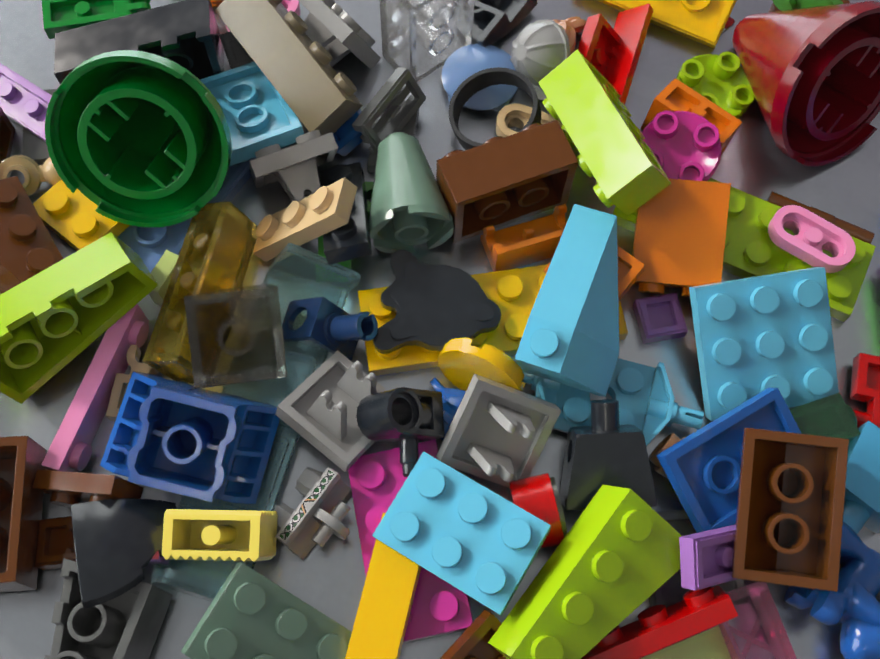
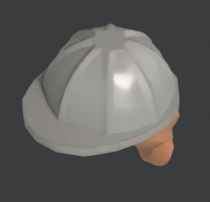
M577 16L565 20H537L527 25L512 42L513 47L510 60L515 70L527 77L532 83L539 100H544L547 97L538 82L572 54L576 45V36L582 35L586 20Z

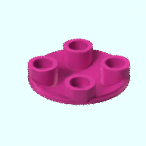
M666 110L658 113L654 120L642 131L645 137L643 141L653 151L669 179L708 181L715 173L721 159L719 131L714 124L702 116L688 111L672 112Z

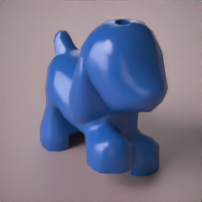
M843 522L840 565L842 567L839 569L838 592L789 586L784 596V601L799 610L812 606L810 616L825 625H835L840 622L842 624L840 652L844 659H880V603L876 599L880 591V554L876 550L869 548L856 532Z

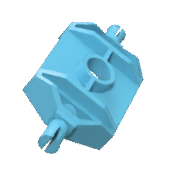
M618 358L607 392L612 397V400L619 401V424L635 425L642 430L646 447L665 426L670 427L673 423L695 428L696 430L701 428L704 411L679 406L678 403L674 402L675 398L664 363L659 362L656 368ZM522 371L525 376L522 382L532 384L531 390L535 391L536 397L556 404L561 410L553 429L568 433L570 427L591 426L589 392Z

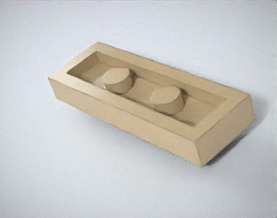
M344 177L327 187H320L315 193L300 201H293L288 207L273 215L265 216L256 229V236L258 238L253 254L267 262L347 224L358 187Z

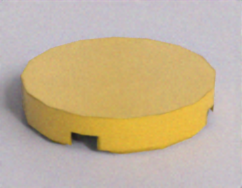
M455 338L444 345L438 356V366L443 375L460 390H467L474 373L522 392L525 388L526 383L522 382L525 376L521 367L510 356L492 345L484 344L483 348L480 349L476 346H471L473 342L471 338Z

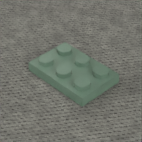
M238 561L181 652L191 659H345L352 631Z

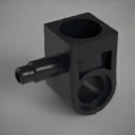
M407 387L395 388L366 396L357 407V423L363 435L373 441L399 442L400 463L404 477L409 476L419 459L418 443L443 438L445 435L442 392Z

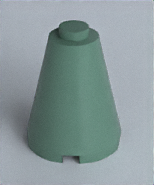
M405 132L391 133L378 145L369 216L370 238L373 239L374 247L380 251L393 254L398 250H407L415 253L414 245L427 243L428 249L437 247L446 242L454 232L453 217L417 138Z

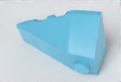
M574 204L529 315L515 356V362L524 372L606 397L620 353L617 216Z

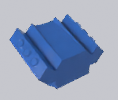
M133 371L100 466L114 474L129 477L128 482L209 502L219 499L231 503L256 504L280 418L275 415L277 407L269 403L250 401L238 395L222 394L202 389L186 382L167 380L155 374Z

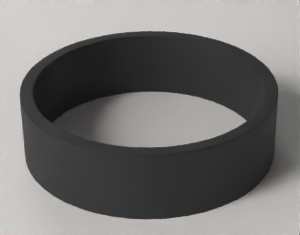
M497 67L481 70L468 77L459 85L450 101L449 121L459 143L465 150L483 144L466 138L459 131V116L469 98L486 87L506 84L524 90L533 100V109L527 124L521 131L529 125L541 123L542 114L537 93L527 77L515 70Z

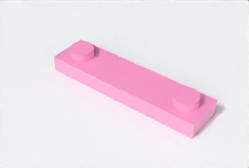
M138 304L107 329L41 464L46 469L78 472L87 466L92 454V441L108 409L116 373L125 374L129 365L126 359L129 347L131 345H137L138 348L142 347L149 333V320Z

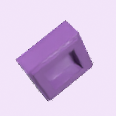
M677 293L635 299L632 306L643 344L685 337L688 329Z

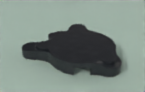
M398 250L391 256L390 265L396 279L382 293L381 304L383 308L395 312L396 317L378 328L377 334L373 338L374 347L379 353L388 354L399 348L411 345L420 346L431 351H442L444 345L451 339L476 338L481 333L494 331L499 326L501 320L500 308L487 298L479 283L467 272L447 265L425 264L407 250Z

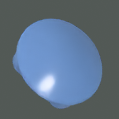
M480 44L467 45L453 52L445 61L442 69V84L448 94V101H451L454 92L464 80L481 70L497 67L515 70L510 60L511 56L496 46L488 45L483 47ZM506 84L486 87L470 97L463 107L472 110L492 109L500 111L504 106L509 105L510 99L515 95L518 87Z

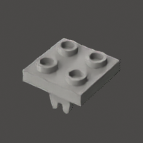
M298 0L310 11L304 21L308 26V30L305 33L312 42H319L333 58L329 62L331 66H334L350 52L356 55L370 69L381 59L371 48L376 41L334 0Z
M314 130L297 137V144L281 150L280 145L275 144L256 151V159L250 161V174L255 187L259 188L279 181L291 202L300 201L305 198L304 196L315 193L320 188L317 167L332 162L338 150L333 133L321 135L320 130Z
M337 350L277 406L275 415L341 470L346 472L375 442L363 435L358 427L356 414L360 401L366 396L388 390L377 382V377L374 373L366 374L362 370L363 366L359 361L353 363Z
M474 373L436 457L439 461L452 468L510 488L509 482L530 477L561 410L556 404Z

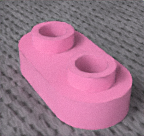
M787 205L780 208L768 225L769 237L776 246L813 267H825L826 273L841 271L855 255V242L846 231L801 206ZM784 228L792 230L794 236L786 232ZM822 250L829 251L833 257L824 254Z

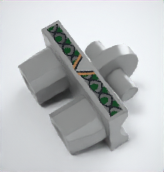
M310 467L303 471L297 479L295 488L305 498L296 510L285 503L277 505L274 509L278 515L277 535L275 537L302 560L306 558L315 544L323 547L332 534L345 540L350 533L349 529L341 521L351 509L346 505V502L352 496V491L341 480L339 473L327 467L324 473Z

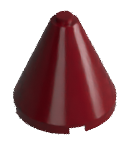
M864 1L751 14L737 24L732 39L733 47L740 59L742 68L773 140L779 150L786 156L805 166H823L847 156L862 145L877 130L870 123L880 112V2Z

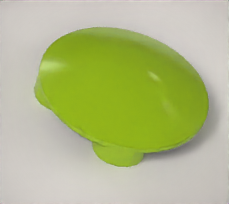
M729 51L722 52L719 55L702 54L686 60L677 74L676 79L737 119L748 110L755 98L745 72L740 66L739 57Z

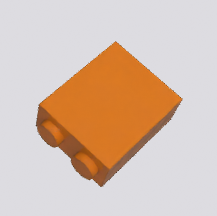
M669 179L671 182L669 186L637 209L632 256L645 264L644 272L634 283L639 285L638 292L664 294L665 287L681 288L682 296L690 297L689 287L721 282L731 183Z

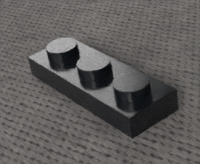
M360 162L347 165L339 164L330 169L320 171L321 187H327L344 177L358 187L348 223L323 235L324 254L329 265L372 255L365 176Z

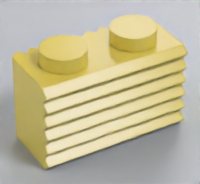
M166 509L163 524L162 556L166 560L184 559L185 561L233 560L234 562H258L271 560L276 555L277 511Z

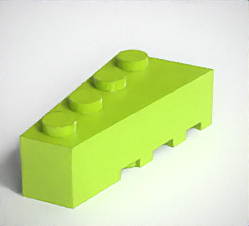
M602 485L488 643L507 659H581L681 569L679 537L682 535L632 489Z

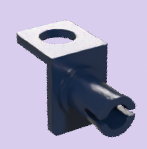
M325 297L293 300L288 305L278 339L282 342L311 340L332 354L338 350L351 361L359 340L370 341L375 338L378 331V323L373 314L369 316L370 312L368 311L350 315ZM307 310L305 322L300 328L293 330L296 317L302 311Z

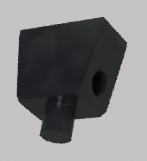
M602 399L591 401V426L570 427L568 431L560 487V500L566 510H585L602 485L632 489L650 507L657 506L644 434L635 425L619 424L618 400Z

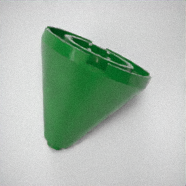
M119 50L94 56L78 65L65 77L60 86L54 91L46 111V145L58 175L72 193L78 189L88 199L98 205L95 210L96 212L114 221L148 228L165 227L184 222L199 214L201 208L211 201L214 196L216 197L227 176L231 162L232 145L229 126L222 108L210 90L195 75L179 64L159 55L143 51Z

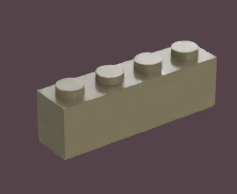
M224 0L214 11L309 132L320 130L321 135L331 132L334 134L363 106L354 95L357 88L344 73L339 72L337 74L329 64L333 59L330 53L319 42H312L305 33L308 30L306 23L294 11L290 10L288 12L281 3L283 0Z

